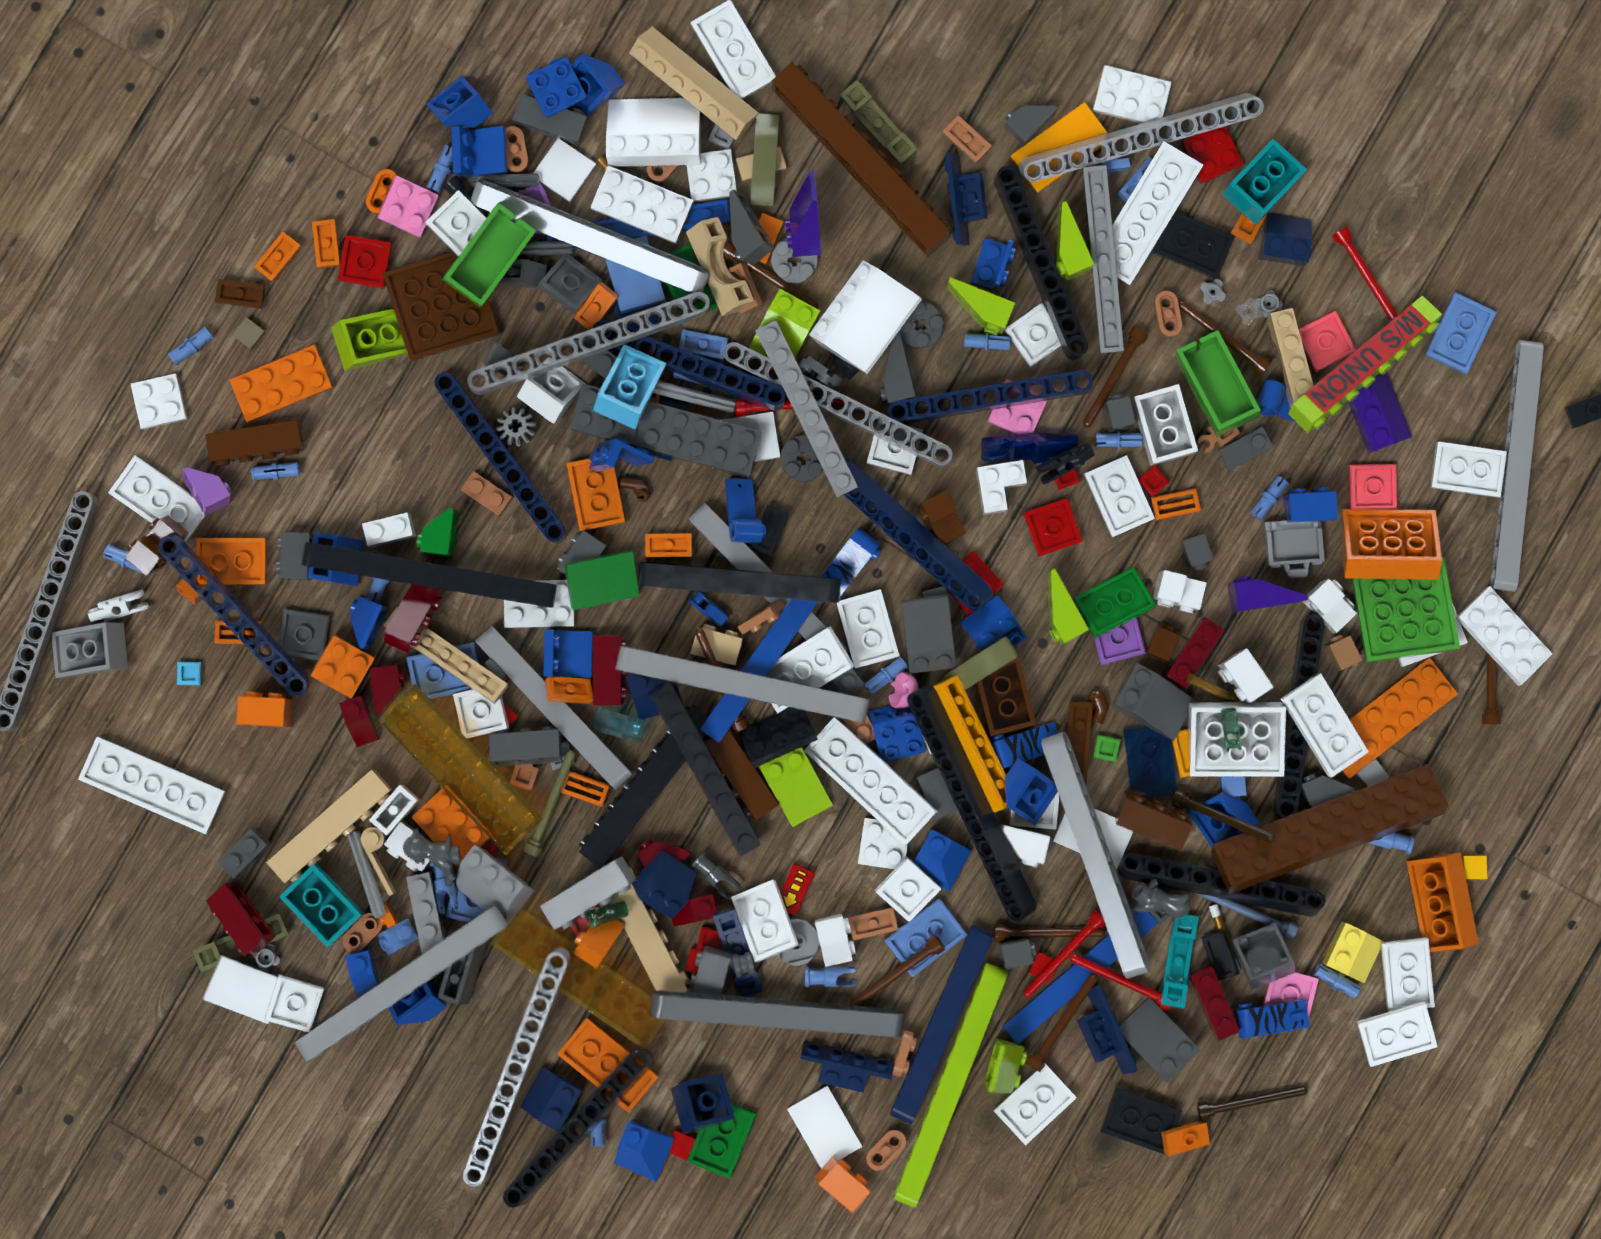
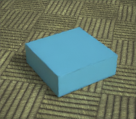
M177 662V685H202V662Z

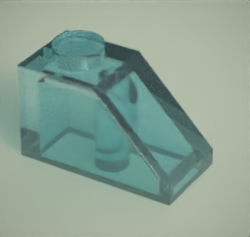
M597 707L592 730L641 743L647 720Z

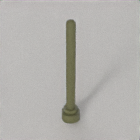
M573 750L567 751L533 837L529 838V841H526L522 851L540 857L543 849L541 847V839L575 758Z

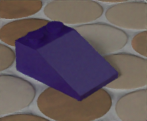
M809 171L789 209L790 219L785 220L786 233H791L787 234L788 248L793 249V257L821 255L814 171Z
M1250 576L1233 579V584L1228 585L1232 613L1308 600V596L1258 579L1251 580Z

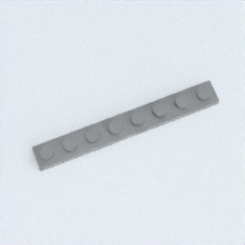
M1107 166L1085 167L1083 171L1091 255L1095 264L1093 266L1100 350L1101 353L1124 351Z
M775 320L755 330L837 498L858 488L777 321Z

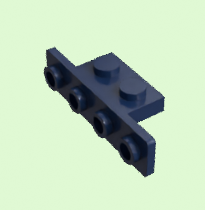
M946 153L944 166L949 179L947 191L951 196L950 214L954 221L953 238L957 245L969 246L967 223L988 219L983 173L978 172L961 176L959 155Z
M1100 985L1093 986L1088 993V997L1094 1011L1077 1019V1022L1095 1063L1101 1062L1114 1055L1122 1074L1134 1073L1138 1071L1135 1058L1128 1049L1126 1038L1116 1022V1015L1108 1004L1107 995Z
M803 1042L800 1056L803 1060L822 1064L818 1082L864 1093L868 1075L886 1079L892 1078L894 1063L882 1058L878 1059L861 1053H852L839 1048H830L809 1042Z

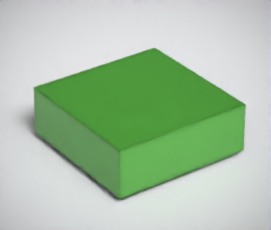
M1097 735L1093 758L1116 762L1121 739Z

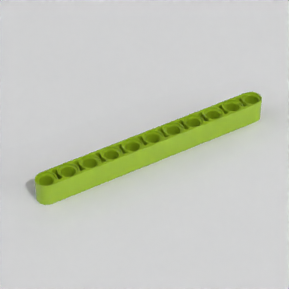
M986 963L982 970L901 1175L893 1200L913 1208L917 1206L1006 981L1007 970Z

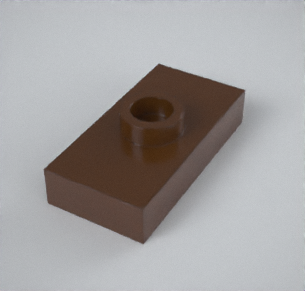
M218 279L215 302L262 309L265 286Z

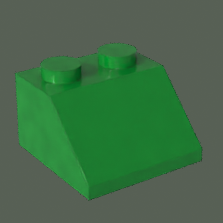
M448 508L423 528L422 533L418 534L417 547H420V552L428 555L453 558L459 516L457 510Z

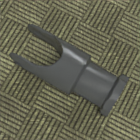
M703 851L691 864L693 868L696 867L705 875V880L726 899L730 900L731 895L722 886L721 880L731 883L736 889H741L740 883L720 864L714 863L707 856L706 851Z

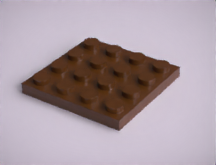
M454 252L382 273L411 362L499 335L488 298L481 307H478L442 280L458 257Z

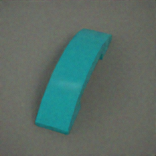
M1185 915L1181 918L1174 917L1165 962L1161 1005L1185 1008L1192 948L1199 918L1197 916Z

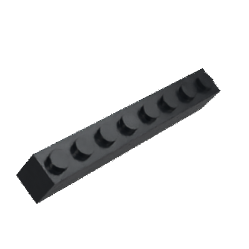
M666 681L647 692L736 852L743 856L760 846L759 840L671 683Z
M695 705L691 708L686 706L685 710L703 739L706 733L700 729L709 716ZM669 730L665 733V736L668 737L663 744L658 742L650 754L653 755L648 763L643 761L636 770L639 774L634 781L630 779L622 788V791L625 792L620 799L615 798L608 806L609 814L605 818L601 816L594 824L595 832L591 837L587 834L580 842L579 846L582 848L579 853L598 868H603L684 764L685 759Z

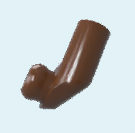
M621 477L620 488L632 489L640 502H646L650 498V489L643 479Z
M1093 689L1088 695L1089 700L1094 702L1096 707L1092 721L1103 724L1109 709V703L1104 692Z

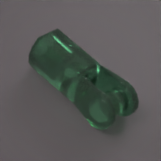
M1222 709L1221 719L1226 752L1234 748L1241 750L1237 709ZM1236 734V739L1228 740V735Z
M624 901L602 907L590 908L583 915L589 920L588 926L595 928L607 922L627 917L628 908Z

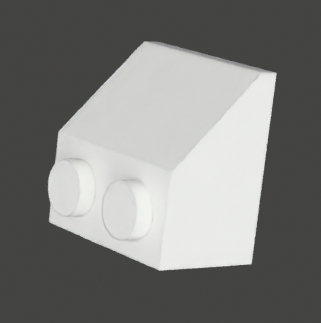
M548 357L542 364L550 363L552 358ZM561 366L527 378L517 397L555 424L580 393L582 383H586Z
M1001 824L1004 836L1017 857L1023 859L1022 863L1037 867L1038 863L1044 864L1050 836Z

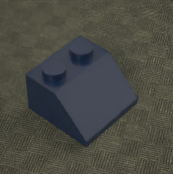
M1267 213L1259 259L1304 267L1309 262L1312 221Z
M634 673L626 675L639 720L660 715L647 692L665 683L667 680ZM668 681L683 704L678 684Z
M662 850L639 874L632 885L639 900L673 919L688 903L696 871Z
M542 1066L520 1107L537 1121L559 1132L583 1087Z
M723 1073L681 1082L671 1088L683 1134L706 1129L735 1119Z

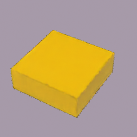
M1462 856L1466 879H1487V856Z

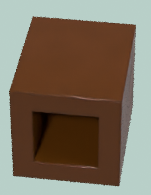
M1167 625L1156 627L1146 653L1168 662L1180 638L1179 635L1175 634L1176 629Z

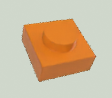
M184 579L176 585L177 592L194 605L201 600V597Z
M385 903L386 915L378 919L383 926L386 925L390 928L398 924L399 921L390 903Z

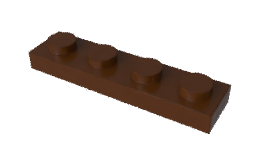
M1069 701L1066 734L1087 786L1093 703Z

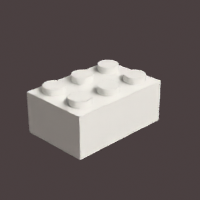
M1179 384L1135 396L1131 399L1150 466L1195 454L1198 451Z

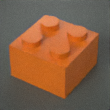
M333 634L310 676L352 699L375 658L373 655Z
M245 692V696H238L236 724L291 727L293 699H286L287 694L268 693V698H263V693Z

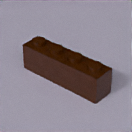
M298 420L205 434L209 462L216 463L217 467L231 465L230 461L239 460L240 463L252 462L253 457L262 456L264 460L273 459L279 453H285V456L298 455L299 450H305L302 426Z
M730 730L726 732L720 742L711 738L704 743L712 758L720 766L718 769L723 778H728L732 784L730 790L736 799L741 798L745 803V806L742 808L749 819L754 817L755 820H758L779 806V803L753 767Z

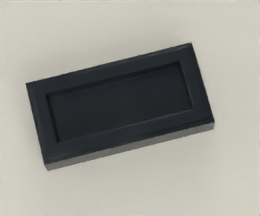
M1225 930L1201 937L1218 981L1240 974Z

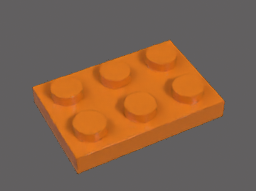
M590 459L566 463L580 532L626 523L615 467L596 472L589 468Z
M196 538V555L224 585H267L266 538ZM198 575V583L200 585H208L207 577Z
M446 785L412 816V819L434 843H446L447 837L451 836L452 846L459 845L461 862L474 845L481 848L493 837Z

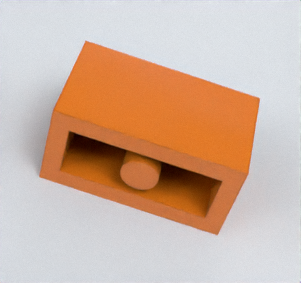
M601 910L597 917L592 915L585 926L588 928V931L586 933L581 931L574 942L578 946L573 954L597 969L625 925Z
M832 1156L814 1178L823 1189L853 1213L871 1192L867 1187L868 1181L861 1174L857 1173L855 1176L849 1171L851 1166L843 1159L838 1161Z

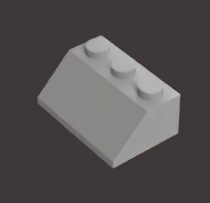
M476 845L471 848L460 863L455 885L485 912L497 906L508 925L535 891L490 853Z

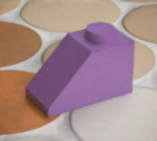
M188 467L183 469L182 479L205 516L230 504L231 489L226 482L223 483L219 476Z

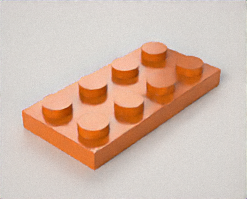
M316 345L302 349L229 380L247 423L333 388Z
M588 1017L557 1053V1055L598 1088L630 1054L626 1048ZM637 1058L638 1065L643 1066L644 1063ZM649 1069L619 1101L618 1105L630 1113L659 1076ZM623 1071L621 1074V1080L624 1083H627L629 1080V1075L626 1071ZM607 1088L605 1094L612 1099L613 1091Z

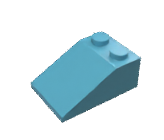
M624 344L597 395L593 411L636 429L666 363Z

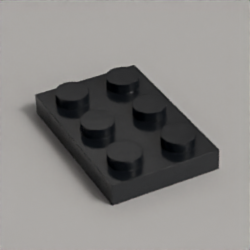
M1175 211L1160 235L1153 254L1217 279L1235 236Z
M792 707L738 731L754 768L818 740L805 710Z
M1115 1087L1100 1132L1165 1155L1161 1132L1177 1128L1182 1110Z

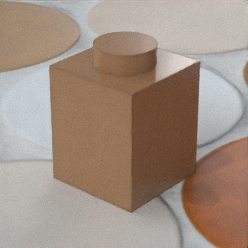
M1343 634L1329 639L1331 644L1326 645V648L1337 671H1342L1362 661L1350 635L1344 637Z

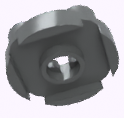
M920 302L899 330L902 341L912 348L932 346L941 336L943 319L940 312L933 305ZM916 320H924L926 329L916 331V324L914 322Z
M806 353L800 360V367L833 390L839 387L843 381L842 378Z
M805 435L796 436L786 442L780 455V462L784 472L798 482H809L817 478L823 471V468L808 437ZM802 452H805L806 456H810V461H806V465H801V461L796 459L801 456Z

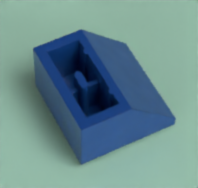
M1315 488L1311 490L1312 493H1306V489L1288 491V495L1282 496L1287 523L1338 520L1337 493L1330 492V488Z
M315 532L313 543L363 551L365 541ZM309 567L307 578L358 586L359 575Z
M998 595L987 602L980 610L975 611L960 622L980 652L1006 636L1013 647L1027 639L1011 610Z

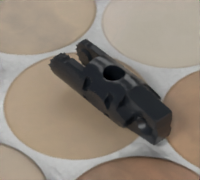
M1088 443L1080 447L1075 446L1037 465L1036 470L1039 473L1049 471L1040 478L1042 484L1045 485L1085 464V461L1095 456Z

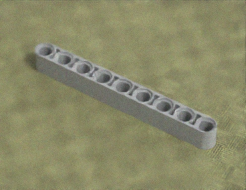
M706 503L702 504L688 518L736 569L772 572L745 543L731 542L729 527ZM764 597L770 604L781 599L785 607L779 611L780 614H782L791 599ZM811 612L798 630V633L807 641L827 627Z
M493 625L475 640L481 649L615 790L633 775L625 764L566 702L548 701L545 680Z

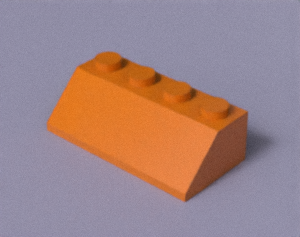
M1461 852L1406 861L1421 938L1427 937L1429 939L1430 952L1465 949L1479 944Z

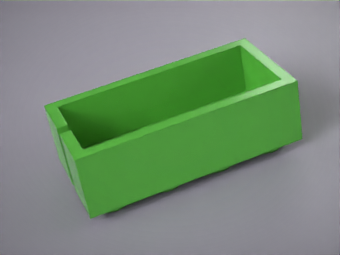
M500 203L494 206L442 278L444 282L478 307L484 304L536 232L535 229L520 218L513 223L511 220L515 217V214Z
M1218 330L1199 339L1198 351H1196L1197 343L1195 341L1176 350L1175 359L1216 437L1259 418L1261 410Z

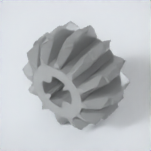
M512 407V415H509L505 410L503 414L506 419L498 418L497 421L504 424V426H499L496 430L504 432L500 439L505 440L508 438L507 444L509 446L513 444L515 439L516 445L520 447V439L523 438L526 443H529L530 441L526 435H535V432L529 430V428L536 427V423L528 422L533 416L527 414L524 417V408H521L519 414H517L516 408ZM518 421L519 425L522 424V427L518 428V432L515 433L511 427L514 426V422Z

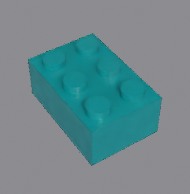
M1272 139L1228 185L1222 195L1250 221L1257 225L1299 181L1307 169Z
M318 863L313 864L279 896L327 948L332 946L365 914Z

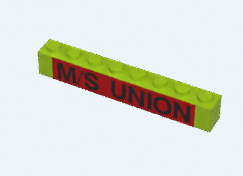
M1422 295L1294 402L1288 414L1307 433L1314 428L1318 430L1325 424L1326 418L1330 414L1335 416L1343 408L1342 404L1347 400L1349 402L1353 401L1358 396L1359 390L1362 387L1368 388L1375 381V376L1379 373L1381 375L1385 374L1392 366L1391 363L1394 360L1400 361L1408 353L1407 349L1411 346L1413 348L1417 347L1424 339L1423 336L1426 333L1432 334L1439 327L1438 321L1442 314Z

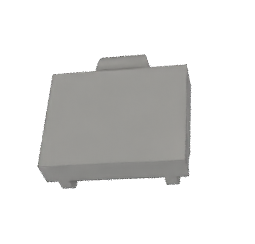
M1286 520L1264 522L1267 566L1280 568L1283 565L1288 578L1307 577L1310 563L1312 565H1321L1322 562H1325L1321 521L1287 523ZM1303 564V568L1290 569L1289 565Z

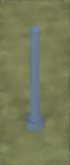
M1197 894L1267 926L1276 923L1283 938L1290 941L1294 939L1299 924L1291 920L1289 922H1282L1235 901Z

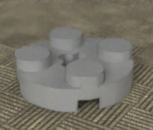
M784 239L776 245L772 253L771 263L773 271L779 278L789 284L803 283L815 272L817 268V255L797 257L801 258V262H798L796 267H792V263L788 262V259L792 258L793 249L788 248L787 239Z
M790 919L795 935H797L798 939L802 938L803 942L799 944L800 948H791L777 954V957L785 963L799 966L808 963L815 956L819 947V937L816 929L808 921Z

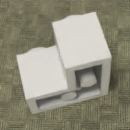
M1023 460L977 467L976 475L983 515L1006 512L1008 510L1004 489L1023 486L1027 483Z
M1163 570L1158 574L1152 599L1158 601L1157 605L1170 608L1176 605L1180 606V611L1193 614L1194 610H1200L1206 582Z
M1326 579L1320 581L1307 594L1308 600L1303 601V603L1314 614L1319 615L1323 619L1324 625L1332 633H1337L1357 613L1353 610L1355 608L1354 604L1346 597L1343 599L1345 595L1341 592L1343 590L1342 586L1334 579L1332 581Z
M1247 648L1239 650L1218 664L1220 668L1218 674L1225 683L1229 682L1236 686L1237 689L1234 692L1242 702L1245 700L1246 703H1251L1273 688Z
M842 914L816 919L815 924L825 967L853 961L852 955H855L856 952L853 941L848 942L847 934L851 933L848 918L843 919Z

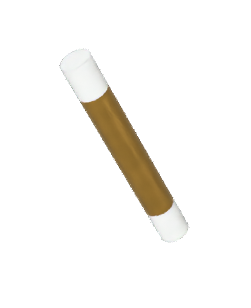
M1213 904L1209 906L1217 932L1225 930L1238 969L1241 970L1218 904Z

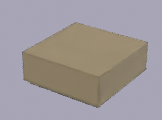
M246 317L232 335L252 350L265 334V331Z

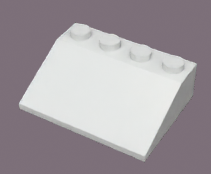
M685 98L609 100L606 130V159L608 165L611 167L701 165V111Z
M863 260L809 335L822 348L868 374L922 299L880 269Z
M1189 702L1190 776H1284L1286 715L1284 704L1282 702Z

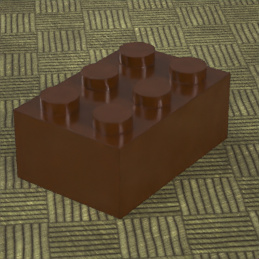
M1019 657L976 683L989 736L1036 725Z
M1131 790V792L1124 791L1114 815L1116 825L1181 851L1192 828L1190 817L1187 816L1188 812L1177 807L1174 810L1165 807L1166 803L1158 799L1147 800L1144 798V794L1135 790Z

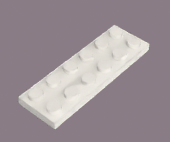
M1163 141L1112 225L1117 278L1131 285L1203 167V164Z
M834 717L817 735L818 740L810 743L804 750L905 846L938 812L837 717Z
M96 737L78 778L80 781L204 834H208L226 793L222 789L101 737Z

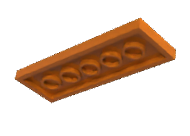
M1430 657L1349 719L1369 752L1341 771L1347 779L1358 773L1458 695Z

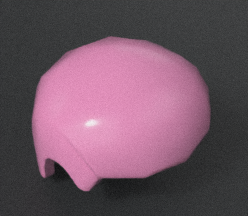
M900 672L897 674L895 681L891 683L895 688V692L888 696L890 705L894 708L909 707L907 702L908 695L919 689L917 680L913 675L908 672Z

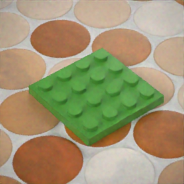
M1442 558L1439 580L1352 578L1366 663L1460 649L1444 558Z

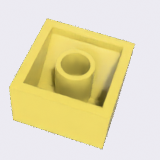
M1341 921L1322 964L1365 983L1381 949V942L1384 941Z

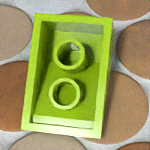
M1065 201L1058 210L1056 267L1064 282H1068L1090 272L1095 264L1068 203Z
M950 277L946 289L979 326L985 328L984 332L995 336L997 334L1002 335L1015 303Z
M779 289L759 328L776 320L796 359L820 316V310ZM756 333L749 349L768 357Z
M394 309L339 320L331 327L344 371L366 367L408 354Z
M1055 569L1047 573L1049 625L1051 627L1048 632L1055 643L1059 642L1062 645L1089 629Z
M802 747L759 766L792 827L833 806Z
M998 1038L995 1039L984 1081L989 1092L1013 1093V1089L1018 1088L1021 1075L1018 1074L1019 1066H1024L1027 1056L1023 1045Z

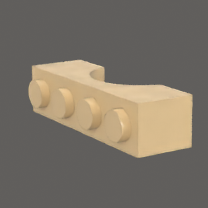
M715 217L700 221L689 229L686 234L699 264L710 271L707 282L721 315L725 316L739 312L754 302L746 280H739L732 276L725 265L723 248L727 236L719 218Z
M1290 308L1270 313L1267 323L1272 341L1275 343L1281 358L1286 395L1289 406L1292 407L1294 402L1313 387V382L1294 310Z

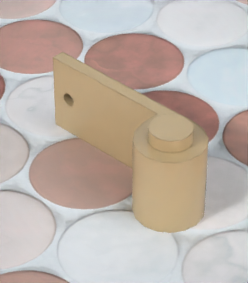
M370 827L363 831L361 843L380 878L377 883L382 893L385 894L386 890L388 895L391 896L397 892L375 852L385 846L384 843L387 841L388 836L377 827Z

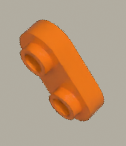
M384 169L377 173L366 198L367 208L377 215L382 205L376 207L375 201L382 200L384 202L391 186H385L384 181L391 179L393 182L396 173L390 169Z

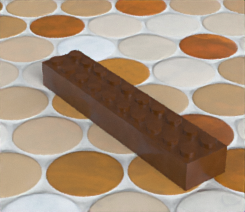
M791 62L772 80V91L916 246L929 257L948 240L950 234L948 228L950 225L944 218H937L933 213L934 208L927 200L922 201L917 196V189L911 183L906 184L901 179L903 176L895 166L890 167L885 162L887 158L879 149L875 151L870 146L871 140L863 132L859 134L854 128L855 123L847 115L843 117L838 111L840 108L832 98L828 100L822 94L824 92L822 87L816 81L812 83L806 77L808 75L807 71L800 64L796 66Z
M1428 764L1259 827L1274 834L1275 840L1271 843L1245 832L1213 844L1211 854L1228 893L1232 894L1445 814L1448 803Z

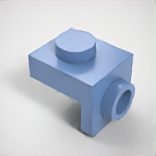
M1123 156L1099 164V166H1107V176L1108 173L1128 171L1130 168L1129 158L1123 159Z
M408 918L378 934L379 945L388 955L419 939Z

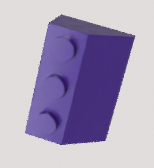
M1387 373L1375 376V381L1368 388L1362 387L1359 390L1358 396L1353 401H1348L1368 454L1412 437Z

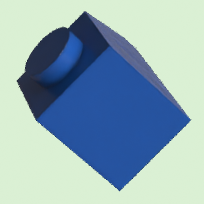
M372 949L345 956L350 979L358 999L380 984Z

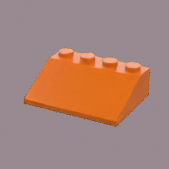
M1342 509L1344 578L1439 580L1442 555L1436 510Z

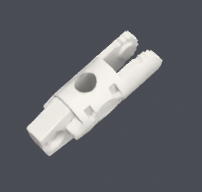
M143 589L99 602L97 604L98 607L89 610L88 616L91 622L101 619L107 622L149 609L150 607L148 602L131 605L130 601L145 595Z

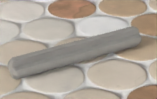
M658 381L653 392L730 413L734 411L736 401L733 399Z
M359 831L351 832L348 835V839L372 914L375 918L383 917L386 915V910L368 855L361 843V833Z

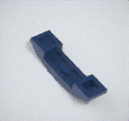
M735 908L714 914L713 919L725 951L732 952L729 964L740 997H748L763 992L754 962L755 974L745 973L742 977L738 978L736 976L732 955H744L745 952L750 950Z

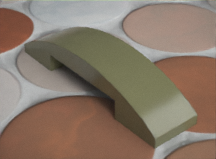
M858 80L839 95L868 132L900 165L918 150L905 133L901 132L873 101L872 96Z
M758 114L756 117L750 206L773 207L779 115Z
M1006 636L964 662L937 682L958 675L964 690H967L1019 656Z
M280 913L264 920L275 936L269 943L289 935ZM230 935L193 950L201 972L217 966L221 955L231 959L243 955L237 950L236 944Z

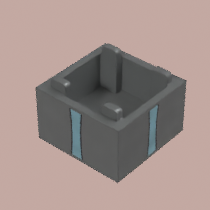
M1276 923L1232 940L1235 955L1251 990L1295 973V963Z

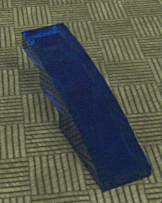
M1023 433L982 438L981 458L984 462L1007 459L1008 462L1031 459L1034 464L1043 463L1072 447L1078 446V436L1076 434Z

